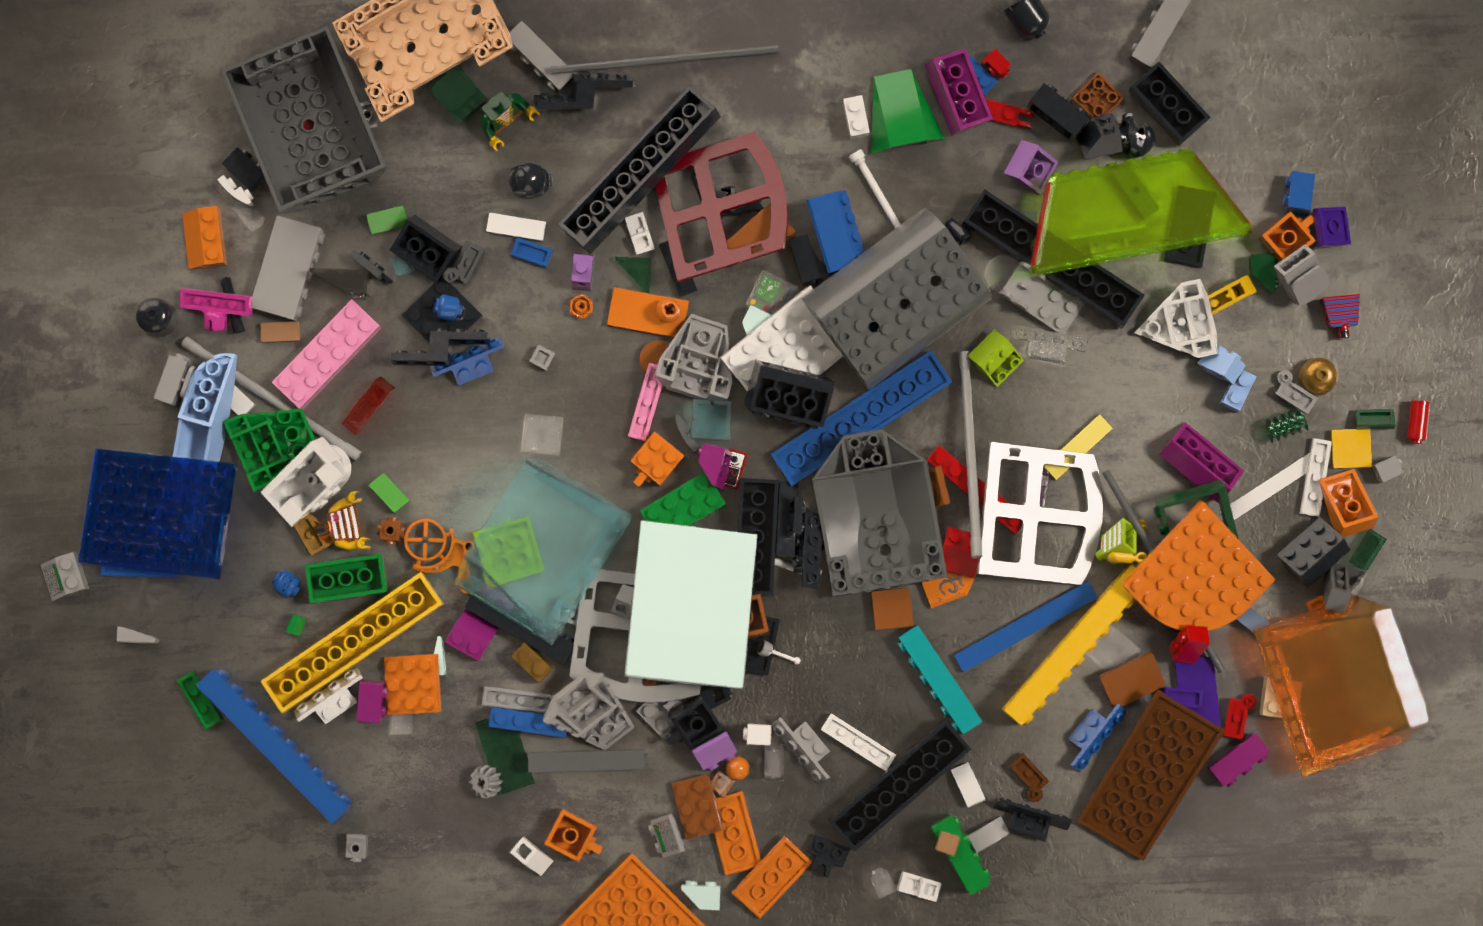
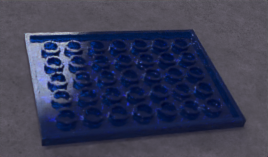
M95 449L78 562L220 579L237 464Z

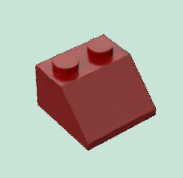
M948 527L942 548L947 572L974 579L979 558L971 557V532Z

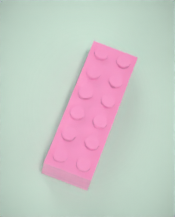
M351 299L272 383L299 409L304 410L382 327Z

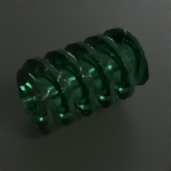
M1295 409L1294 413L1289 411L1287 416L1281 414L1280 419L1275 416L1273 421L1266 419L1265 422L1266 432L1271 443H1273V437L1280 441V434L1288 438L1287 432H1290L1294 436L1295 429L1302 433L1303 426L1307 431L1309 430L1307 419L1299 409Z

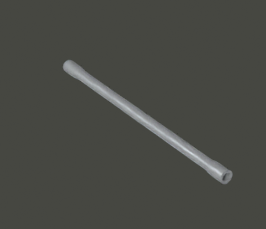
M189 337L183 340L181 346L192 354L199 356L206 362L214 358L213 354ZM236 370L235 381L280 411L295 409ZM306 416L312 432L320 437H324L330 444L341 448L354 461L358 460L362 451L343 441Z
M960 351L958 356L961 372L971 528V557L981 558L983 557V547L980 532L970 378L971 363L968 358L970 352Z

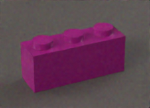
M1252 733L1207 768L1222 787L1226 785L1230 787L1237 781L1236 777L1240 774L1244 776L1252 770L1251 766L1256 762L1260 764L1268 758L1267 754L1270 751L1258 735Z

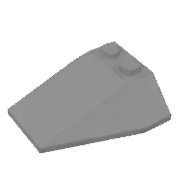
M691 314L660 357L654 377L668 390L702 401H727L732 385V374L720 358L729 351L727 325Z

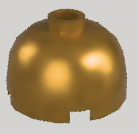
M1312 358L1300 368L1298 375L1299 383L1303 389L1314 396L1325 395L1332 391L1337 384V369L1328 359Z

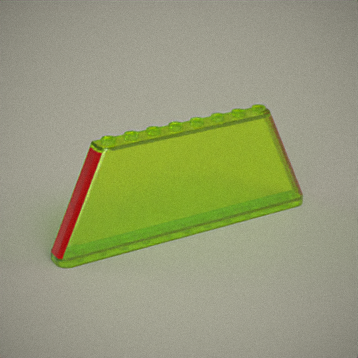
M1189 148L1181 149L1178 153L1174 154L1165 152L1158 157L1148 155L1143 157L1142 160L1137 161L1135 159H1128L1121 164L1112 162L1106 164V167L1092 166L1085 171L1075 169L1070 171L1069 174H1052L1051 178L1046 182L1029 272L1031 277L1249 235L1253 232L1249 220L1205 164Z

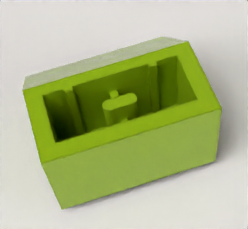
M995 329L968 355L972 363L996 387L1024 361L1008 339Z

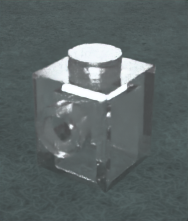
M880 867L871 872L872 875L869 878L879 899L897 891L887 868L883 870Z

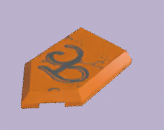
M947 572L946 578L922 583L930 608L967 596L974 579Z

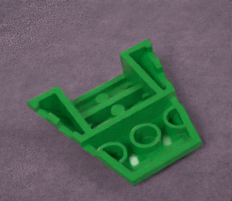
M911 69L874 76L871 155L887 152L895 147L925 141L927 144L945 140Z

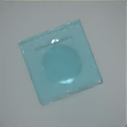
M399 256L392 257L396 276L415 272V268Z

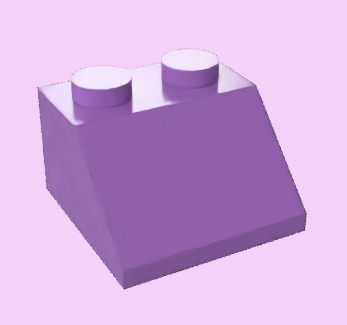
M1021 140L1004 174L1014 182L1041 195L1058 161L1038 145Z
M727 731L692 750L702 769H708L709 772L719 767L718 762L722 760L728 762L735 757L734 753L738 752Z

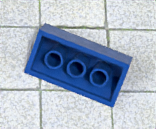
M837 191L806 200L827 272H838L865 252L861 235L855 222V216L852 212L849 196L846 191Z

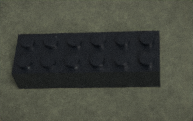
M740 478L738 532L757 535L751 595L773 596L779 480Z

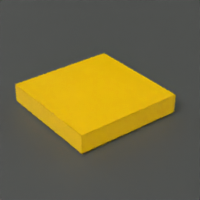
M1370 429L1331 430L1332 469L1372 467Z

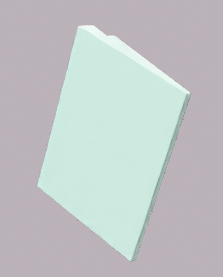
M641 521L626 677L743 689L757 535Z

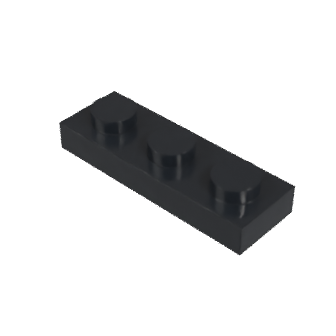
M668 241L659 244L679 297L697 292L698 290L693 278L681 282L677 281Z

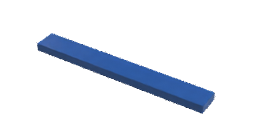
M1087 581L955 654L954 657L962 672H965L1093 601L1097 596Z

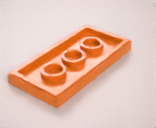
M614 287L607 325L675 338L686 322L689 301ZM664 299L676 301L680 308V314L676 321L666 323L657 317L656 308L660 301Z
M743 791L728 794L725 797H717L716 802L724 830L715 832L714 835L725 876L753 869L761 861Z
M783 836L732 891V894L760 919L813 862L788 838Z

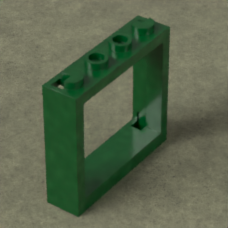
M1220 479L1155 499L1156 507H1153L1156 518L1160 520V524H1158L1160 535H1163L1165 538L1170 533L1164 508L1216 493L1223 523L1238 538L1227 489L1222 480Z

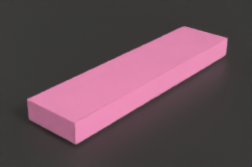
M653 363L648 364L628 433L629 437L642 441H647L663 386L654 377L657 365Z

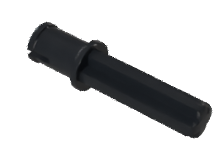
M231 277L222 278L220 282L223 293L235 294ZM227 315L231 321L233 334L245 331L241 315Z

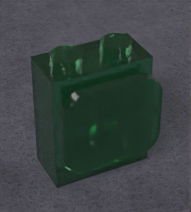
M457 65L444 72L445 75L440 79L436 78L433 80L428 90L458 125L461 126L488 102V99Z

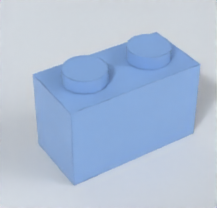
M1219 345L1217 347L1218 354L1201 357L1197 363L1206 372L1233 385L1246 366L1241 361V356L1235 352L1230 354Z
M1243 370L1234 385L1229 383L1220 405L1236 413L1239 412L1257 376Z

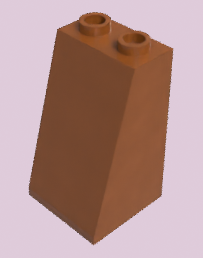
M771 203L727 240L729 250L769 238ZM789 223L786 242L793 239L796 232ZM762 246L752 248L753 253L764 250Z

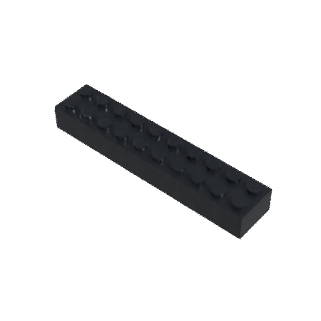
M689 85L558 225L586 252L591 254L721 118L717 109Z
M984 189L962 224L1017 261L1030 265L1038 224ZM1042 227L1036 262L1032 269L1044 274L1053 284L1122 329L1145 295Z

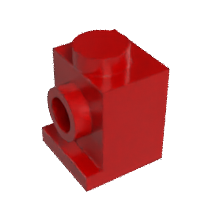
M996 48L981 62V66L984 67L986 65L987 71L994 77L997 76L1004 79L1011 72L1009 70L1011 63Z

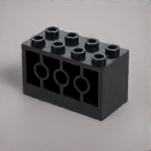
M755 360L744 404L755 415L762 416V413H765L772 419L781 420L782 417L792 424L799 425V422H802L809 428L817 429L818 426L824 428L835 382L826 376ZM770 390H773L770 395H767ZM791 394V397L786 400V397Z

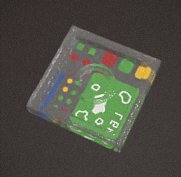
M763 270L746 305H752L772 316L792 299L797 286Z

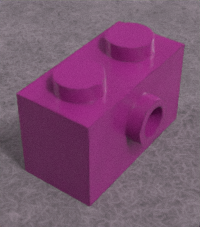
M361 680L359 683L357 721L380 723L382 718L386 717V706H383L384 699H387L388 687H385V681Z

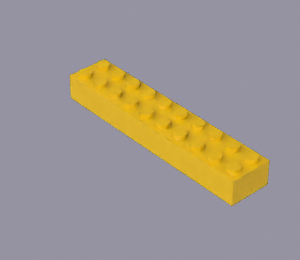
M1132 564L1125 567L1001 709L1018 725H1027L1033 719L1032 713L1036 709L1040 710L1046 704L1045 698L1048 695L1053 696L1059 689V682L1061 680L1066 681L1072 674L1070 670L1073 666L1078 667L1085 659L1083 655L1086 652H1091L1098 644L1095 641L1099 637H1104L1110 631L1108 626L1111 623H1116L1123 616L1122 610L1130 608L1136 601L1121 585L1136 569Z
M420 572L260 682L281 713H286L442 607L444 603L424 573Z

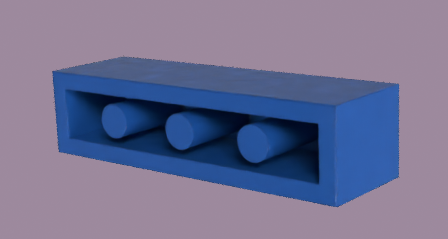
M490 708L488 727L566 738L567 732L566 730L561 731L551 723L549 725L544 723L543 718L545 715Z

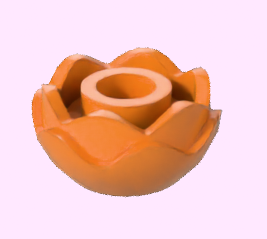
M579 294L570 300V312L577 318H586L592 313L593 302L589 297Z

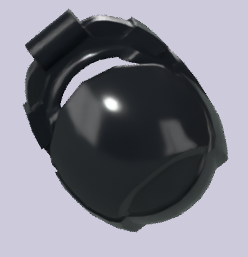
M1124 113L1122 115V121L1119 123L1118 128L1121 133L1123 153L1132 158L1145 156L1155 145L1156 141L1152 127L1148 123H1144L1138 129L1134 123L1132 113Z
M521 163L511 168L508 181L513 194L518 197H541L548 191L550 186H553L552 174H548L539 165Z

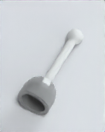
M761 640L758 644L757 654L761 656H769L772 653L791 660L796 665L801 662L799 657L794 658L773 650L772 644L768 641Z

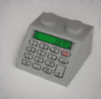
M71 552L41 564L52 601L89 589L77 552Z
M673 812L650 821L651 825H648L651 835L656 836L658 843L655 844L658 855L662 854L664 858L685 851Z

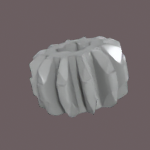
M490 765L477 767L475 772L470 775L472 780L469 783L473 784L471 790H476V796H481L482 799L494 797L501 790L499 784L503 781L499 780L500 773L496 774V768H491Z

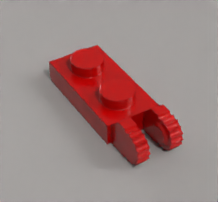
M986 99L993 117L991 121L1013 127L1019 126L1031 129V123L1019 121L1018 117L1023 115L1034 118V112Z

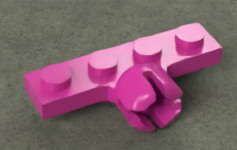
M189 288L180 289V308L203 311L205 330L210 331L212 329L215 332L226 330L228 314L252 315L253 296Z

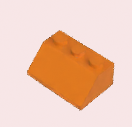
M210 206L182 213L189 270L227 265L221 209L218 206Z

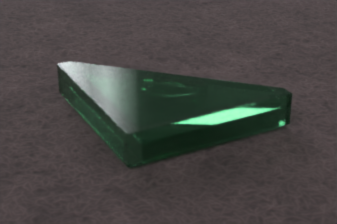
M615 256V260L649 294L651 258Z

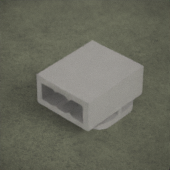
M1306 244L1274 266L1286 295L1297 306L1309 303L1326 291L1330 285L1325 269L1320 265L1316 254Z
M177 353L175 356L169 355L154 399L179 408L182 398L185 397L191 377L197 369L194 364L189 362L190 358Z

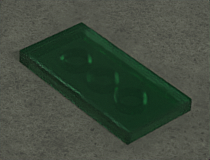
M489 718L475 722L488 765L491 768H496V774L500 773L499 780L503 781L499 784L501 790L497 792L498 796L535 784L532 772L528 773V759L519 731L488 727Z

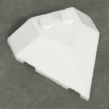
M1201 279L1181 283L1134 332L1171 348L1189 353L1197 358L1218 354L1217 332L1208 294Z

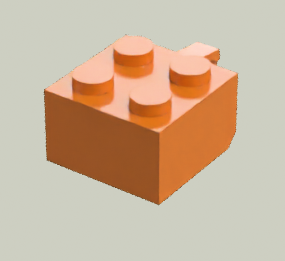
M1289 212L1259 239L1272 254H1275L1278 262H1281L1306 244L1309 247L1316 241L1309 233L1311 230L1308 228L1314 222V217L1310 215L1302 221L1301 218L1297 219L1292 212Z
M654 431L630 461L638 468L636 473L639 474L633 483L640 487L645 480L648 483L653 480L661 486L685 456Z
M562 809L545 842V845L578 862L581 860L584 852L589 854L591 850L600 854L603 849L601 845L595 843L597 838L593 837L598 826L566 809Z

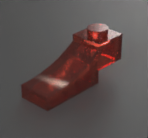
M382 376L375 379L342 424L357 436L378 409L387 401L395 387Z

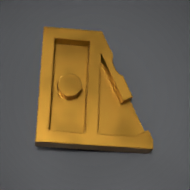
M311 514L299 519L293 525L310 557L334 545L335 539L332 531L329 536V526L321 523ZM324 525L325 533L318 534L316 526Z

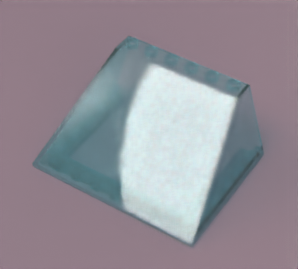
M537 455L526 459L463 557L454 585L553 645L634 515Z

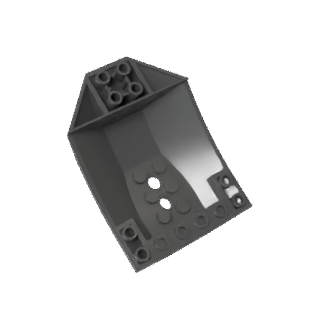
M882 429L843 436L812 479L833 597L910 586L946 578L947 572L927 461ZM880 526H885L888 529V533L884 537L877 535V529ZM884 545H888L891 548V552L887 556H883L880 553V549Z

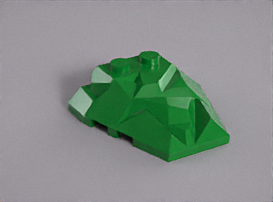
M303 409L268 413L259 412L256 414L246 413L223 421L245 469L253 492L265 488L310 442L316 440Z

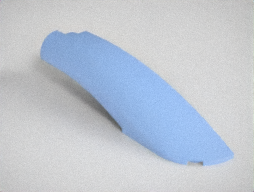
M222 353L213 356L214 358L200 364L191 377L177 417L179 422L172 461L164 491L150 529L151 533L190 545L195 527L199 528L225 441L227 429L223 421L228 420L230 416L237 355L232 353Z

